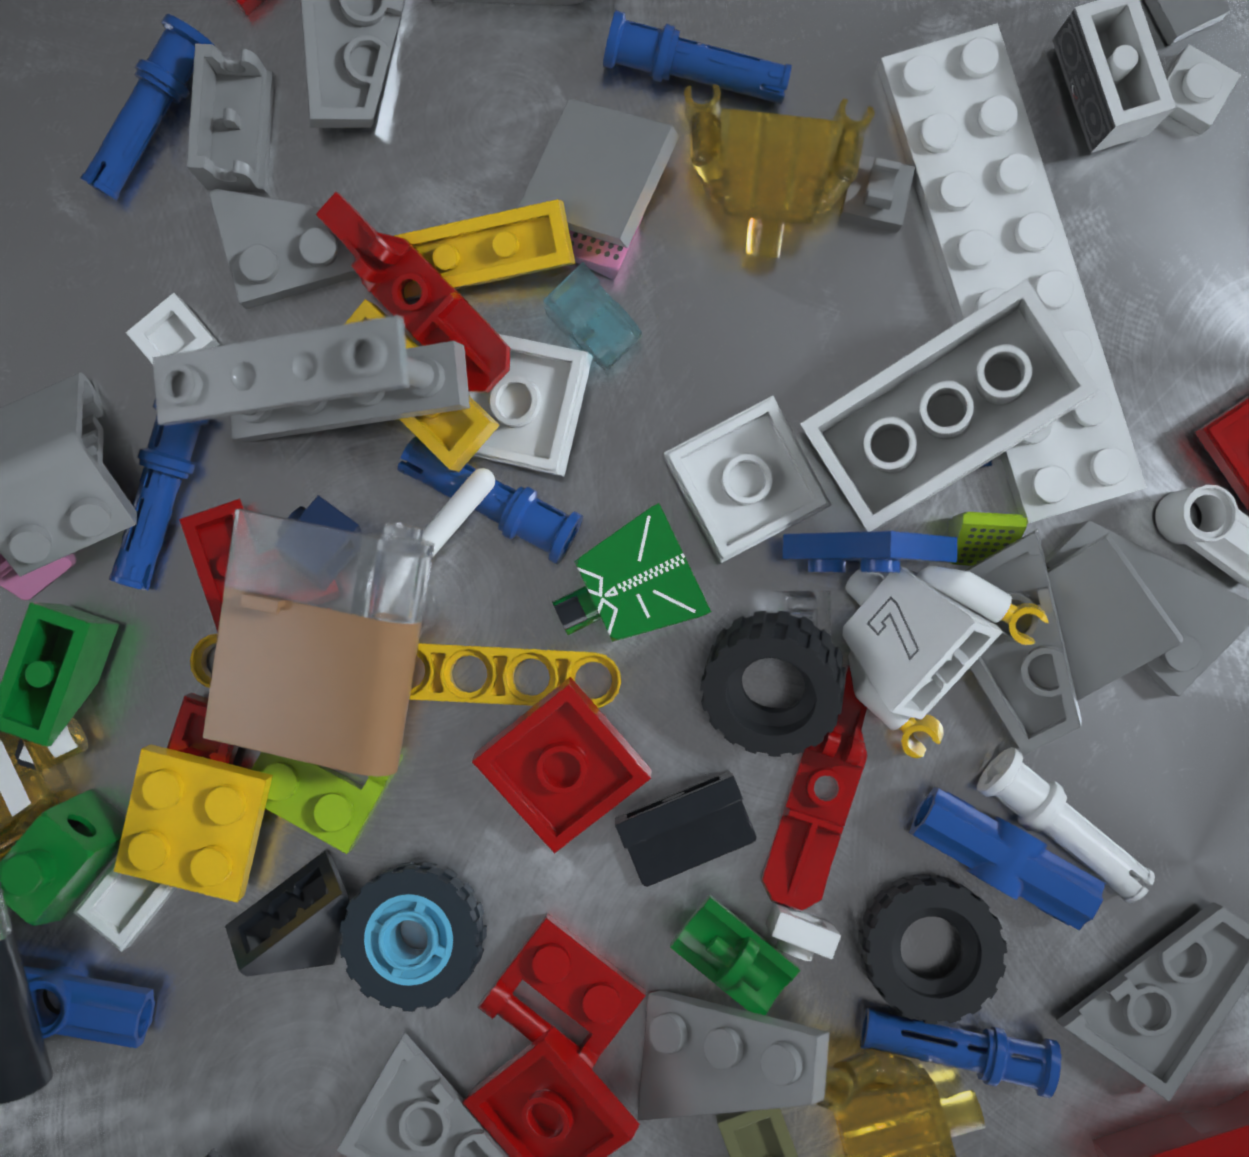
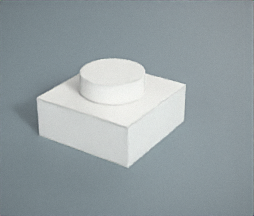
M1188 44L1180 52L1166 75L1176 108L1168 116L1202 135L1213 124L1241 74Z
M172 293L126 332L152 364L153 357L220 345L185 302L175 293Z
M774 902L765 923L771 936L778 938L776 944L778 949L805 961H812L814 953L833 959L841 938V934L831 922Z

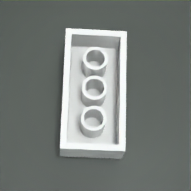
M1026 279L811 416L800 425L866 530L877 531L1090 400L1100 389Z

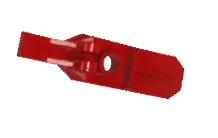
M335 192L315 215L343 242L356 258L351 267L360 276L361 282L368 289V292L372 293L393 316L398 315L402 317L404 327L423 346L456 341L464 345L468 392L489 393L510 371L511 348L407 239L378 233L339 192ZM412 280L418 282L422 291L419 301L415 304H410L404 296V288Z
M847 665L843 703L841 715L838 714L837 725L831 733L827 732L824 735L823 742L815 747L811 745L805 748L801 754L761 878V882L771 902L800 912L821 901L823 898L830 868L868 757L862 734L867 707L854 694L850 665ZM822 776H831L836 784L835 792L828 798H818L814 792L815 782Z

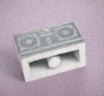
M1097 0L1073 9L1052 41L1090 153L1149 135L1176 108L1140 0Z

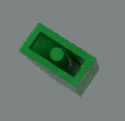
M30 602L0 683V731L45 747L52 746L98 684L119 624L64 604Z

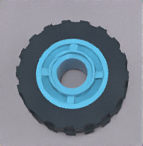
M409 862L393 869L390 868L360 888L361 892L351 899L346 908L348 913L346 918L341 921L339 932L342 933V944L339 945L341 958H345L348 967L345 970L350 979H354L361 987L360 992L367 998L371 996L380 1001L379 1005L391 1009L394 1006L402 1008V1011L414 1012L419 1007L426 1006L427 1010L438 1006L444 998L447 997L449 999L459 991L472 975L476 965L482 958L484 952L482 943L487 937V925L483 924L482 915L485 912L481 902L478 903L473 895L474 890L469 883L464 884L457 878L458 874L449 868L443 870L436 867L437 864L424 862L421 865H414V862ZM403 921H415L425 929L428 938L425 949H414L404 942L401 935Z

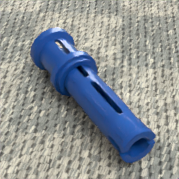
M618 10L614 12L604 53V68L612 69L616 64L652 73L653 80L661 83L662 80L669 81L670 75L782 105L785 96L784 90H787L792 65L787 63L784 65L679 37L681 30L675 29V25L666 23L660 29L626 20L625 12Z
M165 14L161 21L165 30L148 59L138 60L135 66L137 71L134 75L139 80L86 171L80 176L81 180L116 201L173 102L179 104L181 100H186L190 92L186 85L194 71L195 44H213L195 28L170 14Z
M155 398L152 407L157 411L156 398ZM156 416L147 448L139 449L137 458L140 459L138 465L144 466L137 493L132 503L137 511V525L123 532L119 552L109 576L110 581L136 589L150 590L155 564L169 525L177 492H179L182 479H188L189 475L194 473L196 465L191 462V457L201 425H208L210 419L165 426L158 424Z
M416 436L408 443L400 457L404 461L398 463L399 472L425 483L450 498L468 477L477 470L468 464L460 472L448 469ZM495 480L493 489L474 509L498 523V530L502 531L503 536L510 540L518 536L548 552V560L557 565L571 547L583 521V515L576 511L568 515L538 499L537 491L530 487L524 488L521 486L515 490Z
M869 1007L866 1008L860 1032V1048L862 1049L870 1048L924 1062L973 1071L977 1073L978 1079L983 1080V1083L996 1087L1000 1081L1034 1088L1038 1096L1049 1099L1057 1089L1061 1070V1050L1056 1040L1044 1038L1041 1043L1009 1037L1004 1029L993 1026L990 1029L985 1028L982 1034L939 1024H926L921 1020H912L908 1017L876 1011L874 1008Z

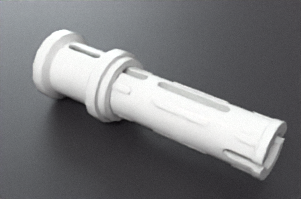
M1011 747L1004 750L991 761L977 784V790L982 795L988 798L995 796L1018 815V824L1025 830L1035 833L1044 832L1117 892L1126 903H1135L1147 894L1149 890L1138 883V881L1142 880L1147 885H1153L1155 879L1154 872L1140 864L1067 804V796L1062 786L1055 781H1044L1022 762V753L1016 748Z

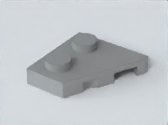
M222 189L208 191L238 300L245 309L360 277L351 267L356 258L343 242L315 215L322 207Z

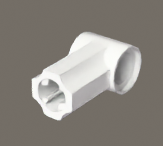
M1202 485L1167 494L1159 502L1156 509L1155 522L1160 534L1174 544L1188 545L1249 589V517L1238 509L1235 498L1228 490L1218 485ZM1193 502L1198 505L1202 513V522L1199 529L1194 526L1190 518V508Z

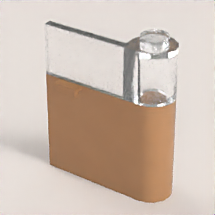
M236 509L203 738L359 775L390 776L397 773L435 547L433 542L423 539L424 529L408 524L385 522L383 533L362 534L245 509Z

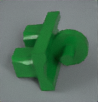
M710 894L670 943L672 950L747 1011L761 1015L768 1013L778 995L801 971L798 965Z

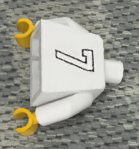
M929 565L917 573L900 566V573H890L885 578L881 573L861 572L860 568L847 581L846 591L861 607L843 626L842 636L851 649L848 659L854 694L890 730L899 729L903 732L901 739L902 748L908 756L922 758L926 748L914 737L913 733L916 731L925 732L935 743H941L944 735L943 726L939 720L927 713L1001 635L1003 631L994 623L1000 620L1006 622L1013 639L1023 645H1032L1036 643L1035 640L1029 635L1019 632L1016 629V622L1024 614H1033L1043 622L1048 623L1046 614L1038 605L1032 603H1022L1018 606L1011 603V595L969 571Z

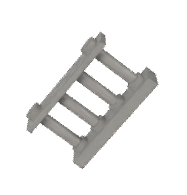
M398 315L153 357L158 424L167 426L230 416L232 440L242 442L470 408L464 345L456 341H449L406 349L403 318Z

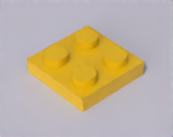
M152 744L142 748L113 872L238 903L245 896L273 775Z

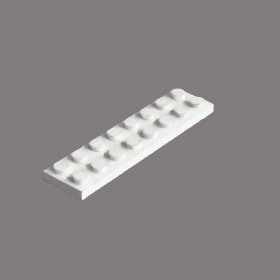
M998 23L882 57L877 69L907 164L915 166L913 183L957 322L965 319L1027 279L1100 389L1090 400L1000 455L1018 514H1022L1023 517L1027 518V524L1147 488Z

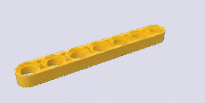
M218 633L208 635L199 640L192 649L190 666L194 677L208 688H210L212 674L207 668L206 660L210 650L216 646ZM419 643L417 656L421 658L424 664L425 674L421 683L411 689L410 700L534 706L569 677L575 681L577 671L581 666L589 662H597L608 668L612 678L611 687L605 695L600 698H590L598 708H601L612 702L619 693L621 675L619 668L612 659L596 652ZM464 656L479 658L487 669L485 684L475 692L461 690L453 680L452 672L454 665ZM526 659L541 661L549 671L550 679L548 686L540 694H524L515 684V669Z

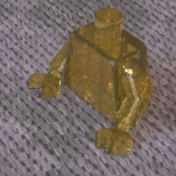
M713 84V99L708 103L699 104L692 99L691 86L685 88L684 105L686 118L689 120L690 160L707 197L716 203L723 204L724 215L748 218L744 254L779 258L785 222L812 225L816 214H822L831 210L857 178L864 134L875 116V110L872 106H867L861 121H854L845 112L848 99L844 98L840 102L833 119L830 120L722 108L721 90L717 84Z
M873 1048L864 1049L836 1062L833 1067L827 1066L824 1100L814 1104L833 1112L845 1157H957L951 1138L985 1129L984 1116L977 1096L972 1089L940 1098L935 1082L924 1068L916 1067L909 1059Z

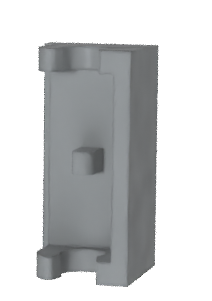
M195 44L187 168L207 190L222 189L227 191L267 193L275 74L273 70H266L259 57L247 49L241 50V61H234L224 58L222 52L213 44Z

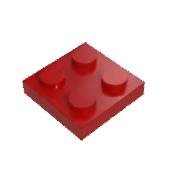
M571 677L475 752L472 763L554 854L652 779V769Z
M555 1026L551 1027L476 1085L463 1101V1104L509 1157H608L631 1141L640 1126L639 1122Z

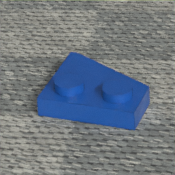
M897 531L783 534V559L808 561L809 573H846V562H861V572L900 573V562H957V537Z

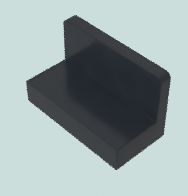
M729 770L615 817V827L624 849H628L643 886H651L756 841L757 836L742 802L743 797L733 774Z

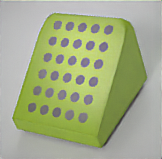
M963 512L954 516L953 519L949 520L948 536L957 537V562L950 563L953 565L973 566L1022 538L1025 532L1027 518L1023 517L1022 514Z

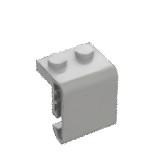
M81 372L0 408V553L19 577L137 525V511L103 464V427L97 418L104 416V412L95 389L88 378Z

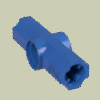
M934 786L927 797L922 800L913 817V823L909 831L910 834L968 866L966 871L1015 900L1019 896L1067 926L1071 925L1080 931L1088 921L1093 920L1103 902L1102 895L1106 883L1046 850L1047 844L998 816L994 819L976 810L971 804L948 791H943Z
M24 966L44 1039L58 1034L130 1048H138L143 1044L147 1030L152 1023L156 1003L153 997L154 989L89 978L80 970L70 966L56 967L52 970ZM44 989L53 992L58 997L60 1002L59 1014L51 1012L46 1007L43 1001Z

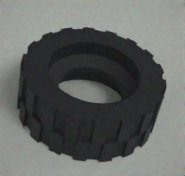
M766 610L754 612L753 616L746 618L741 616L733 621L731 627L728 629L724 628L717 635L715 645L711 647L700 686V691H703L701 699L703 710L708 712L710 716L709 722L714 729H719L725 735L724 739L733 745L736 743L744 747L745 751L754 754L757 752L766 753L769 757H780L781 754L786 753L796 755L803 753L804 749L811 745L815 747L823 742L824 735L827 732L831 733L837 725L838 714L841 715L846 680V667H842L843 655L839 646L835 647L831 642L832 637L824 629L820 630L814 626V621L804 616L798 618L790 615L791 612L781 610L778 613H767ZM764 658H775L789 662L803 676L805 682L804 694L797 703L787 708H771L760 705L751 700L743 688L742 676L744 671L753 662Z
M927 874L914 875V878L909 880L901 878L893 882V886L885 892L881 890L874 897L876 901L872 907L866 909L862 918L864 920L862 931L859 930L858 943L862 947V954H859L862 966L868 974V979L881 997L891 1007H896L903 1016L912 1020L914 1017L922 1019L926 1024L937 1025V1021H948L949 1024L961 1021L960 1017L968 1013L973 1015L981 1010V1005L988 997L992 999L998 988H996L999 978L1004 977L1006 965L1003 962L1004 953H1007V944L1000 932L1003 928L998 918L989 911L990 907L983 899L963 885L937 875V878H931ZM924 917H939L949 921L957 929L962 941V953L956 967L947 975L936 979H927L915 975L906 967L901 956V940L905 931L912 923Z

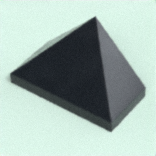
M323 851L225 926L240 973L249 977L333 965L335 963L341 933H339L341 921L346 916L349 896L335 862L329 853Z

